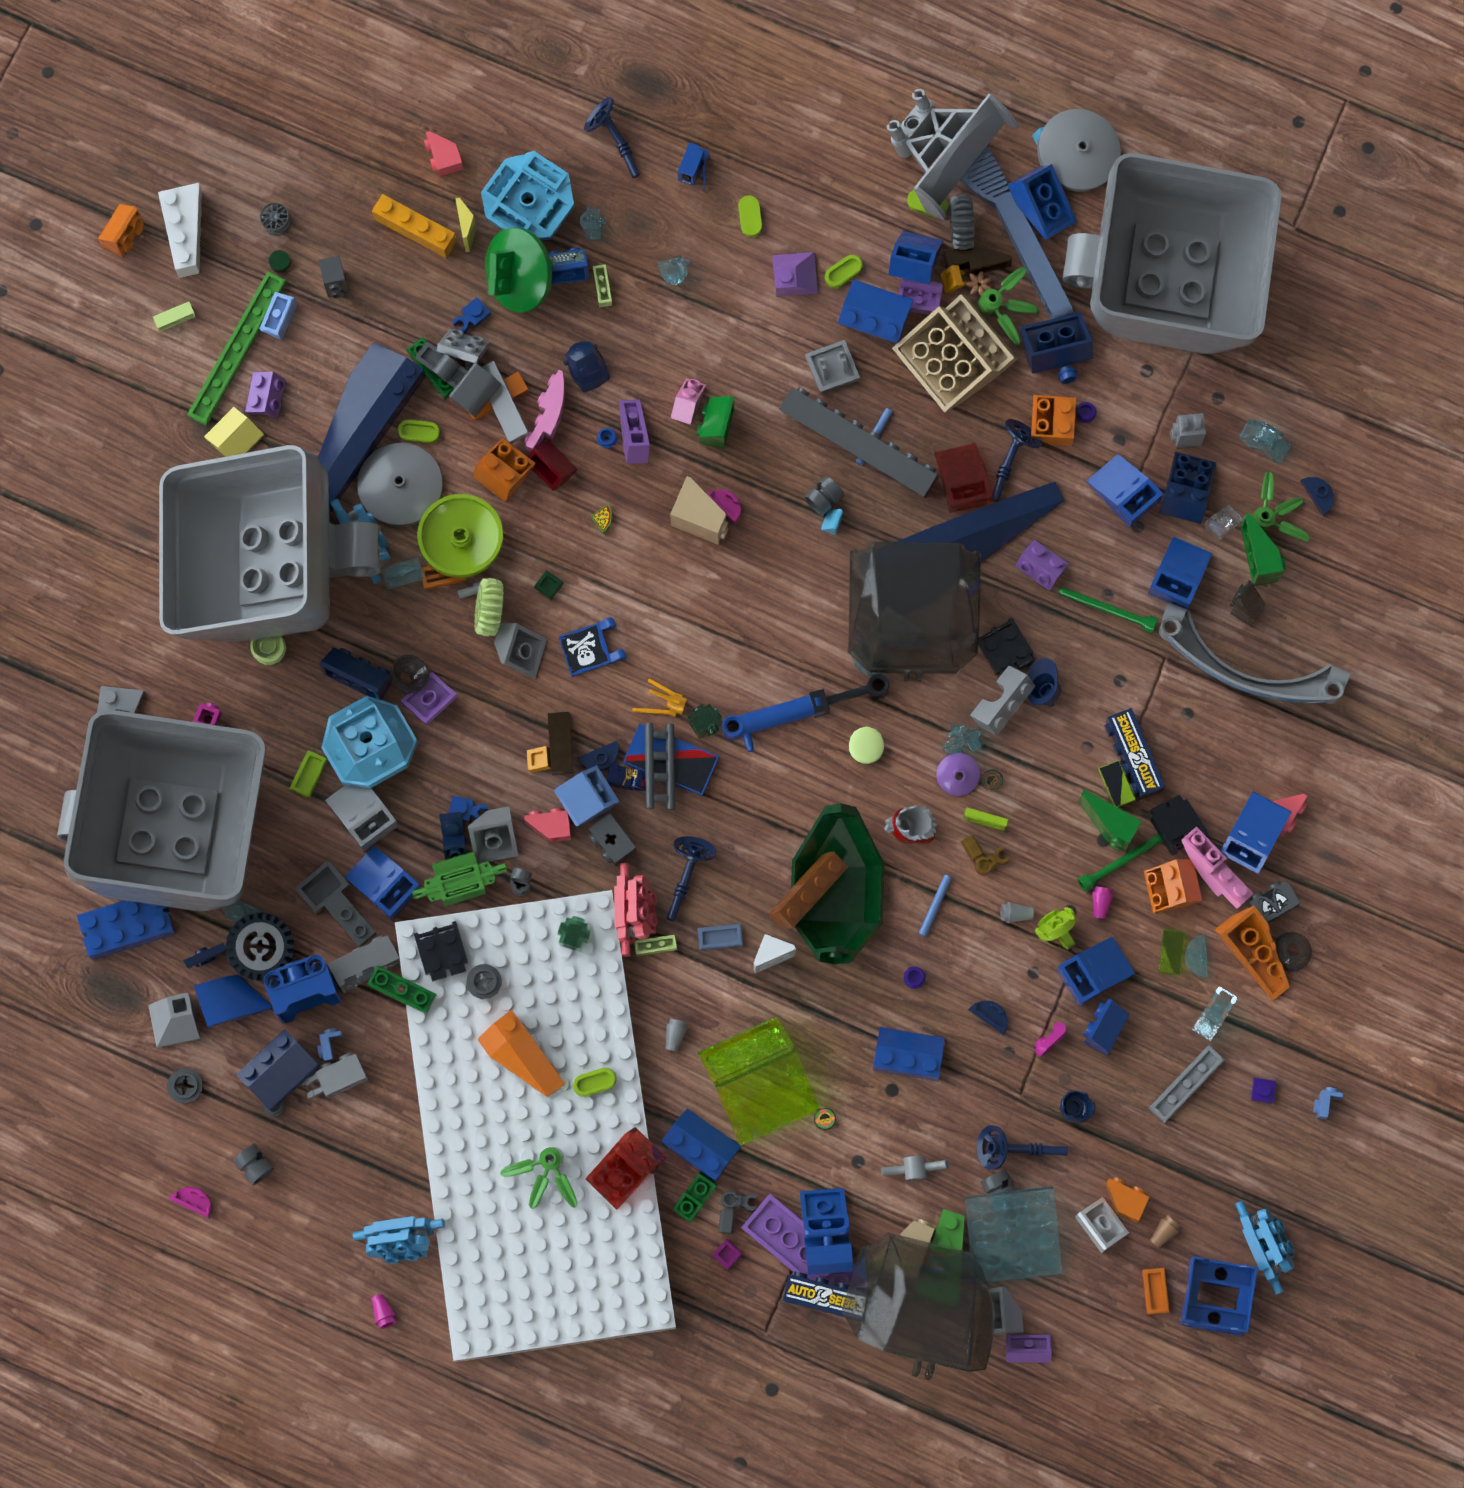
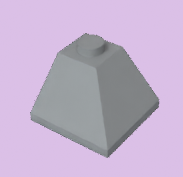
M500 623L494 645L503 665L535 679L547 638L517 623Z
M509 806L488 810L468 826L477 864L518 856Z
M1006 1287L969 1292L972 1337L1024 1332L1022 1309Z

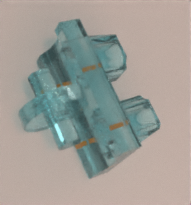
M418 557L381 568L387 589L425 579Z
M956 723L950 725L952 731L947 733L946 736L948 739L955 736L956 738L941 745L942 750L949 755L963 753L961 746L966 743L970 750L974 752L983 747L979 737L982 734L975 727L962 734V732L968 730L967 726L964 724L958 727Z

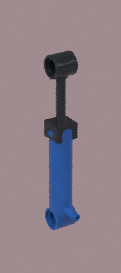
M874 674L869 678L866 686L826 697L824 689L810 692L808 696L738 716L730 715L723 721V735L731 741L743 737L748 752L754 751L752 733L812 716L816 718L827 715L830 712V704L869 694L874 699H882L888 693L889 680L883 674ZM876 682H880L883 684L884 688L880 691H877L872 687V685ZM730 724H737L739 729L736 732H730L727 727Z

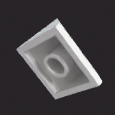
M765 934L754 961L755 974L795 957V946Z
M1103 1197L1075 1216L1101 1253L1129 1234Z

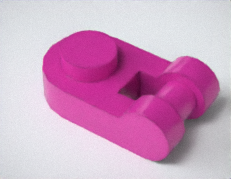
M1062 1022L1055 1023L1053 1032L1047 1038L1042 1036L1034 1044L1036 1046L1034 1052L1040 1058L1065 1037V1024Z

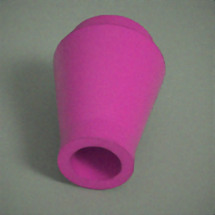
M1095 886V892H1092L1093 917L1106 919L1114 896L1112 894L1113 889Z
M384 1294L372 1297L376 1325H379L380 1329H385L396 1324L395 1318L397 1316L385 1299Z

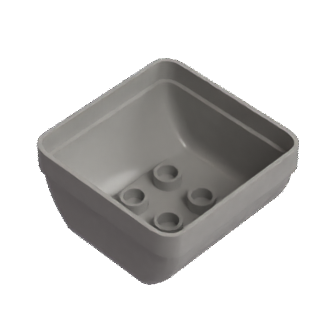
M1138 153L1121 155L1113 164L1108 175L1100 235L1077 233L1069 236L1063 282L1079 289H1092L1090 306L1095 320L1105 331L1117 338L1201 354L1225 352L1251 345L1260 336L1265 325L1281 204V190L1273 181L1260 176Z
M286 445L172 467L164 473L159 485L160 626L165 632L183 639H205L237 643L320 629L328 621L330 615V578L346 575L365 577L381 573V562L378 560V554L381 552V546L378 545V538L381 535L380 526L370 522H351L339 525L329 523V476L327 469L320 463L319 458L315 454L295 445Z
M104 710L96 713L88 723L77 789L66 791L64 794L57 838L67 843L64 867L69 879L75 884L81 885L106 898L192 911H210L237 902L243 893L265 762V744L261 737L254 732L243 729L123 711Z

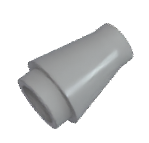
M1011 902L1001 905V921H1006L1007 924L1033 920V907Z
M670 1018L669 1023L666 1024L665 1049L678 1052V1048L688 1029L686 1028L687 1022Z

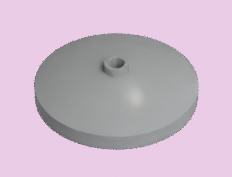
M1070 109L1055 115L1045 125L1038 139L1037 154L1041 167L1053 165L1062 188L1074 192H1087L1101 187L1108 181V175L1113 164L1121 156V148L1115 130L1102 116L1089 110Z
M394 443L377 449L365 460L358 475L357 489L363 507L367 512H371L375 520L392 527H407L419 523L425 511L434 502L441 499L443 479L437 462L427 451L413 444ZM398 480H401L402 483H401V484H397V481H398Z

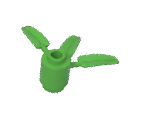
M1025 267L1017 269L1001 283L1002 288L999 291L988 289L978 300V309L981 313L992 315L996 312L999 317L997 319L999 324L1015 345L1020 344L1019 334L1008 315H1002L998 308L1000 306L1007 307L1009 311L1036 314L1039 312L1037 306L1027 302L1012 299L1008 300V303L1002 302L1001 293L1005 290L1010 291L1027 273Z
M1266 472L1261 493V499L1264 500L1263 507L1258 508L1254 512L1252 517L1264 532L1272 525L1279 528V531L1308 542L1310 537L1302 529L1285 521L1281 522V524L1274 522L1276 515L1284 516L1301 506L1304 501L1300 497L1290 499L1277 505L1275 512H1273L1267 505L1268 501L1273 499L1274 477L1271 472Z
M556 1147L544 1149L538 1161L532 1162L531 1159H526L507 1166L500 1172L501 1176L510 1177L533 1171L534 1166L541 1164L545 1171L543 1175L537 1176L530 1195L529 1207L534 1209L540 1202L549 1182L547 1178L549 1170L555 1171L557 1175L555 1182L567 1203L573 1208L577 1207L578 1202L567 1176L565 1174L561 1175L558 1169L564 1162V1154ZM549 1154L554 1156L552 1163H549L547 1160Z

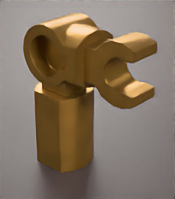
M973 835L960 842L971 861H975V871L979 875H987L997 867V864H1006L1010 859L1009 856L1005 859H1001L998 856V853L1004 850L1003 847L997 848L992 856L987 855L984 857V852Z

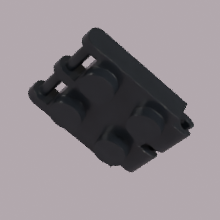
M1012 617L1005 624L997 628H991V631L987 634L974 638L995 675L999 673L1002 675L1008 666L1015 668L1014 665L1017 664L1021 670L1034 662L1031 658L1033 651Z
M1180 795L1150 810L1152 815L1150 821L1171 855L1177 854L1178 850L1184 848L1183 843L1178 846L1176 845L1181 843L1182 839L1196 826L1206 837H1209L1207 830L1188 799L1183 800Z
M453 921L451 925L441 928L433 927V930L425 933H414L425 975H430L432 982L446 978L445 970L447 969L450 970L451 976L466 972L464 964H467L468 960L456 921Z

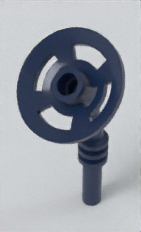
M608 97L600 102L591 112L584 125V130L591 132L600 125L606 126L616 141L618 152L621 158H624L632 178H637L640 174L632 158V150H630L628 142H625L611 120L610 113L614 100Z
M1007 419L1005 422V427L1013 437V442L1003 464L999 466L996 475L997 481L991 496V501L998 502L1005 481L1009 479L1012 470L1010 467L1019 447L1025 445L1039 448L1042 445V441L1031 437V428L1015 419Z
M683 836L674 841V849L677 853L686 857L687 863L680 883L676 885V892L673 893L674 899L666 917L669 921H675L681 902L686 898L685 895L688 893L686 890H689L688 884L695 863L698 861H709L716 856V848L706 840L692 836Z
M994 1125L987 1126L980 1132L976 1145L978 1159L981 1165L988 1170L1000 1168L1006 1160L1007 1153H1027L1029 1156H1032V1154L1037 1156L1038 1154L1040 1157L1042 1154L1068 1156V1147L1043 1146L1042 1143L1039 1145L1037 1143H1034V1145L1032 1143H1029V1145L1008 1144L1003 1130ZM996 1131V1132H998L1000 1135H997V1134H993V1135H992L991 1132ZM985 1140L989 1141L987 1144V1154L984 1151ZM989 1161H998V1163L992 1164Z

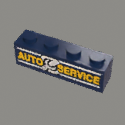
M1132 708L1107 717L1106 724L1104 725L1108 737L1112 736L1114 740V752L1123 761L1121 767L1125 776L1129 775L1131 780L1129 786L1133 795H1137L1138 799L1142 800L1162 792L1165 788L1164 782Z
M795 1271L794 1275L789 1274L782 1301L869 1324L876 1296H872L873 1291L862 1288L859 1289V1292L850 1290L851 1286L843 1283H838L837 1286L830 1285L829 1280L816 1277L815 1281L807 1279V1274Z

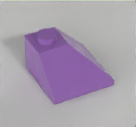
M814 252L772 255L776 297L818 293Z

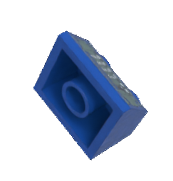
M572 248L567 252H548L549 258L553 263L551 285L589 280L585 249Z

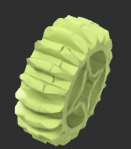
M483 578L479 584L474 615V627L477 634L489 637L495 636L498 632L504 594L503 583L500 580Z

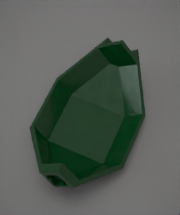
M842 803L826 805L792 859L791 875L792 888L822 854L833 851L848 866L842 875L794 926L819 962L834 965L851 963L883 924L885 863L857 807Z

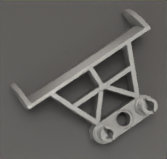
M916 89L915 93H912V98L917 105L901 125L899 121L892 120L887 125V129L891 134V143L898 156L907 158L912 155L925 173L914 187L925 211L941 220H945L947 216L941 209L940 204L1001 127L1006 124L1017 129L1019 125L1009 110L991 94L985 97L977 109H936L933 101L927 98L923 89ZM933 128H935L936 134L928 135ZM939 155V157H938V158L936 159V161L932 164V166H931L930 168H928V167L931 165V163L935 160V158Z

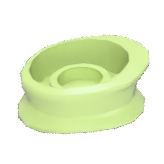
M282 636L253 640L251 641L250 649L257 661L264 665H273L279 663L284 657L286 644Z
M867 726L854 731L849 741L851 756L863 764L874 763L880 759L884 750L882 735L876 729Z

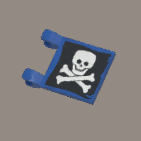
M612 617L558 636L572 677L611 663L626 660L627 657L623 649L609 654L602 631L611 630L616 627Z

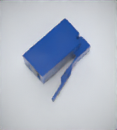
M689 142L678 169V181L694 186L700 169L704 165L702 179L703 191H705V167L709 159V151Z

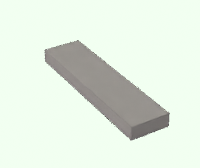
M492 361L481 367L502 384L489 401L509 443L512 444L529 435L527 427L496 363Z
M1208 1045L1148 1109L1165 1124L1225 1059Z

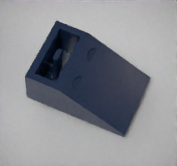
M1175 452L1159 513L1201 524L1217 462Z

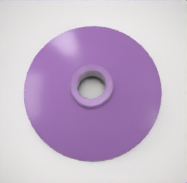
M953 753L946 756L940 762L936 776L938 784L943 791L953 796H963L970 793L977 786L980 771L972 757L964 753ZM957 772L963 773V777L961 779L955 778V774Z

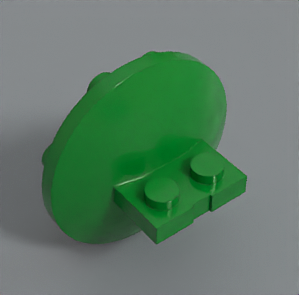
M520 227L504 229L495 235L486 252L485 274L488 283V295L494 296L504 308L512 312L523 313L538 308L544 302L552 287L553 263L545 246L536 234Z

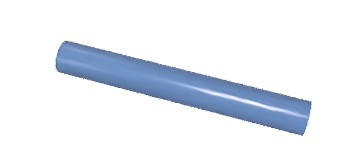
M885 408L873 430L875 433L881 435L893 413L892 410ZM858 457L855 463L863 466L865 461Z
M948 875L943 876L918 933L919 935L927 937L952 877Z

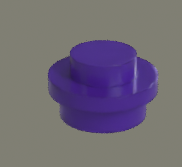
M1089 402L1080 403L1075 411L1076 418L1082 423L1092 422L1097 414L1095 406Z
M919 967L908 968L904 973V983L912 989L920 988L925 982L924 971Z

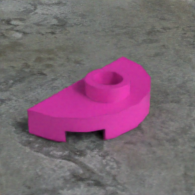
M728 490L709 491L707 495L726 513V517L736 525L741 514L738 498Z
M182 1188L175 1191L169 1198V1200L208 1219L210 1218L212 1211L211 1202L208 1196L198 1188Z

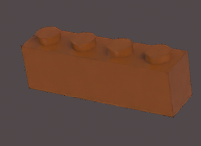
M834 851L822 854L768 915L782 930L794 928L848 866Z

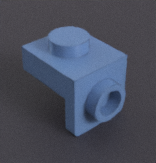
M337 1028L327 1029L324 1031V1034L319 1035L321 1045L317 1046L319 1058H323L325 1063L335 1062L331 1040L344 1038L342 1031H337Z
M1326 1087V1090H1322L1319 1093V1100L1315 1099L1313 1112L1317 1113L1316 1119L1326 1120L1329 1114L1330 1099L1342 1100L1344 1093H1340L1339 1089Z

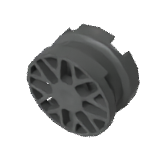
M274 202L267 204L261 210L260 222L269 234L282 235L291 226V216L284 205Z

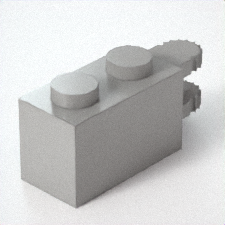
M1203 413L1177 416L1176 422L1173 423V429L1170 430L1171 441L1175 442L1176 448L1202 445L1206 435Z
M347 1053L339 1057L340 1061L334 1064L328 1062L319 1066L320 1070L316 1071L315 1075L301 1083L304 1087L319 1081L322 1086L310 1091L307 1094L308 1099L325 1093L327 1098H331L368 1081L358 1056Z

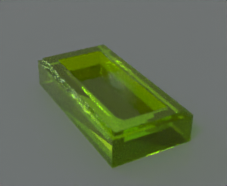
M1163 929L1158 973L1180 976L1185 931Z

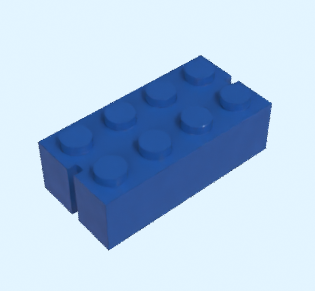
M121 901L77 915L81 933L85 936L83 940L88 957L91 960H95L176 935L172 917L168 913L170 912L169 907Z

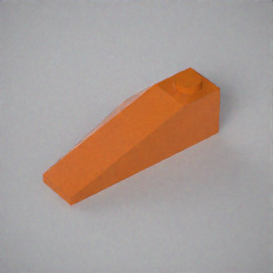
M1252 906L1230 916L1214 931L1273 1001L1290 986L1282 963L1279 960L1275 942L1272 940L1269 925L1257 908Z
M512 1010L494 1022L477 1039L490 1058L507 1068V1070L517 1075L546 1097H549L565 1085Z

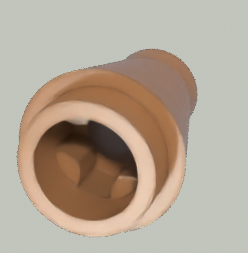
M1167 1215L1161 1219L1150 1241L1160 1249L1163 1244L1179 1233L1178 1230L1181 1225Z

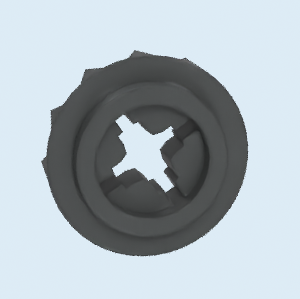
M480 964L470 970L466 984L473 996L479 999H491L498 994L502 986V979L495 967L488 964ZM481 973L486 979H493L488 982V990L483 985H476L481 981Z
M188 1068L175 1071L169 1077L167 1083L170 1097L182 1104L192 1103L200 1096L203 1089L202 1079L199 1074ZM187 1077L188 1084L194 1088H188L184 1095L183 1089L176 1085L184 1084V1080Z

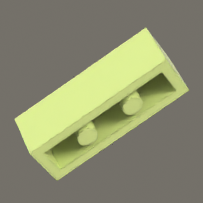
M606 264L593 266L599 308L612 306Z
M186 302L153 316L159 332H162L196 316L190 302Z
M675 935L637 940L634 943L636 956L677 950Z

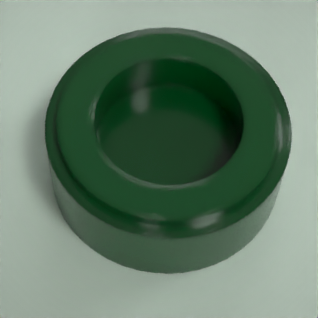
M277 250L270 255L269 264L273 271L281 273L290 267V258L285 251Z

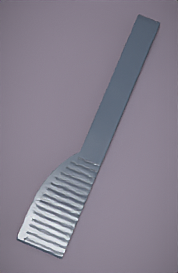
M987 145L960 179L961 183L977 198L995 208L1023 266L1027 269V274L1050 319L1074 314L1059 280L1024 213L1016 205L1008 187V182L1005 180L997 161Z

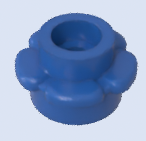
M1071 366L1063 367L1060 369L1058 379L1061 380L1062 384L1072 383L1077 380L1076 373L1078 371Z
M611 428L601 429L596 438L597 443L606 449L611 448L618 440L616 432Z

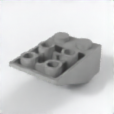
M352 785L344 786L325 800L363 852L398 827L397 821L372 789Z

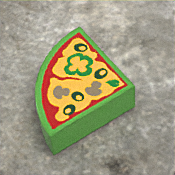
M608 504L591 515V519L602 534L608 531L612 522V511Z

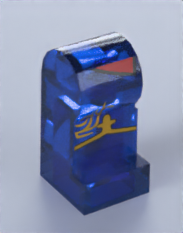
M615 763L610 764L607 778L610 786L632 791H646L645 771L619 766V764Z

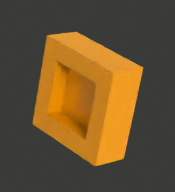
M543 746L527 750L528 771L535 773L551 769L549 747Z

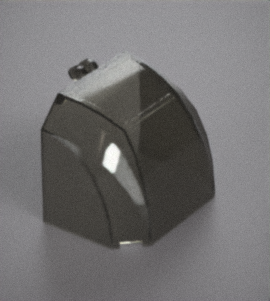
M871 542L868 543V548L861 551L853 549L850 551L848 576V653L869 673H904V681H908L909 673H916V681L921 682V673L956 674L978 654L980 552L973 551L972 553L967 551L961 543Z
M889 1232L883 1235V1238L860 1249L842 1308V1313L857 1339L884 1352L915 1359L912 1369V1376L914 1377L920 1374L922 1361L928 1362L925 1371L926 1380L932 1378L935 1364L967 1372L986 1370L994 1334V1301L990 1284L973 1253Z

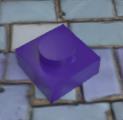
M1254 1078L1251 1101L1273 1104L1276 1081Z

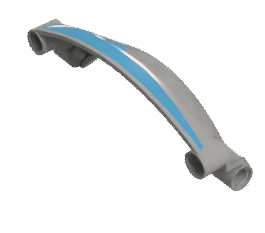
M1168 602L1159 629L1162 639L1168 641L1190 662L1211 676L1251 694L1290 702L1334 704L1341 698L1351 673L1333 665H1327L1313 674L1291 680H1266L1249 676L1233 669L1214 655L1198 634L1190 610ZM1169 625L1174 627L1175 632H1166L1164 626ZM1333 688L1337 691L1338 695H1329L1327 689Z

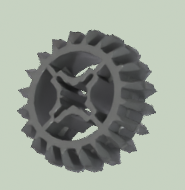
M958 194L950 199V233L953 249L967 250L974 247L973 201L970 195Z

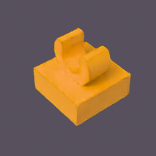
M951 265L940 273L945 293H953L958 288L964 287L967 282L962 281L961 276L965 272L960 270L958 265Z

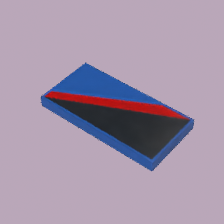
M639 724L623 764L644 773L645 725ZM674 738L675 786L703 797L719 756ZM654 739V751L666 752V739ZM654 760V773H666V760Z

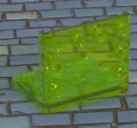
M774 1017L697 1052L715 1086L740 1146L820 1110L797 1050L778 1017Z

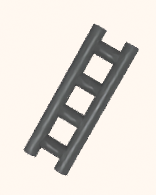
M645 723L646 809H654V802L667 803V810H675L674 724H666V731L653 730V723ZM654 739H666V752L654 751ZM654 760H666V773H654ZM654 781L666 782L667 794H654Z

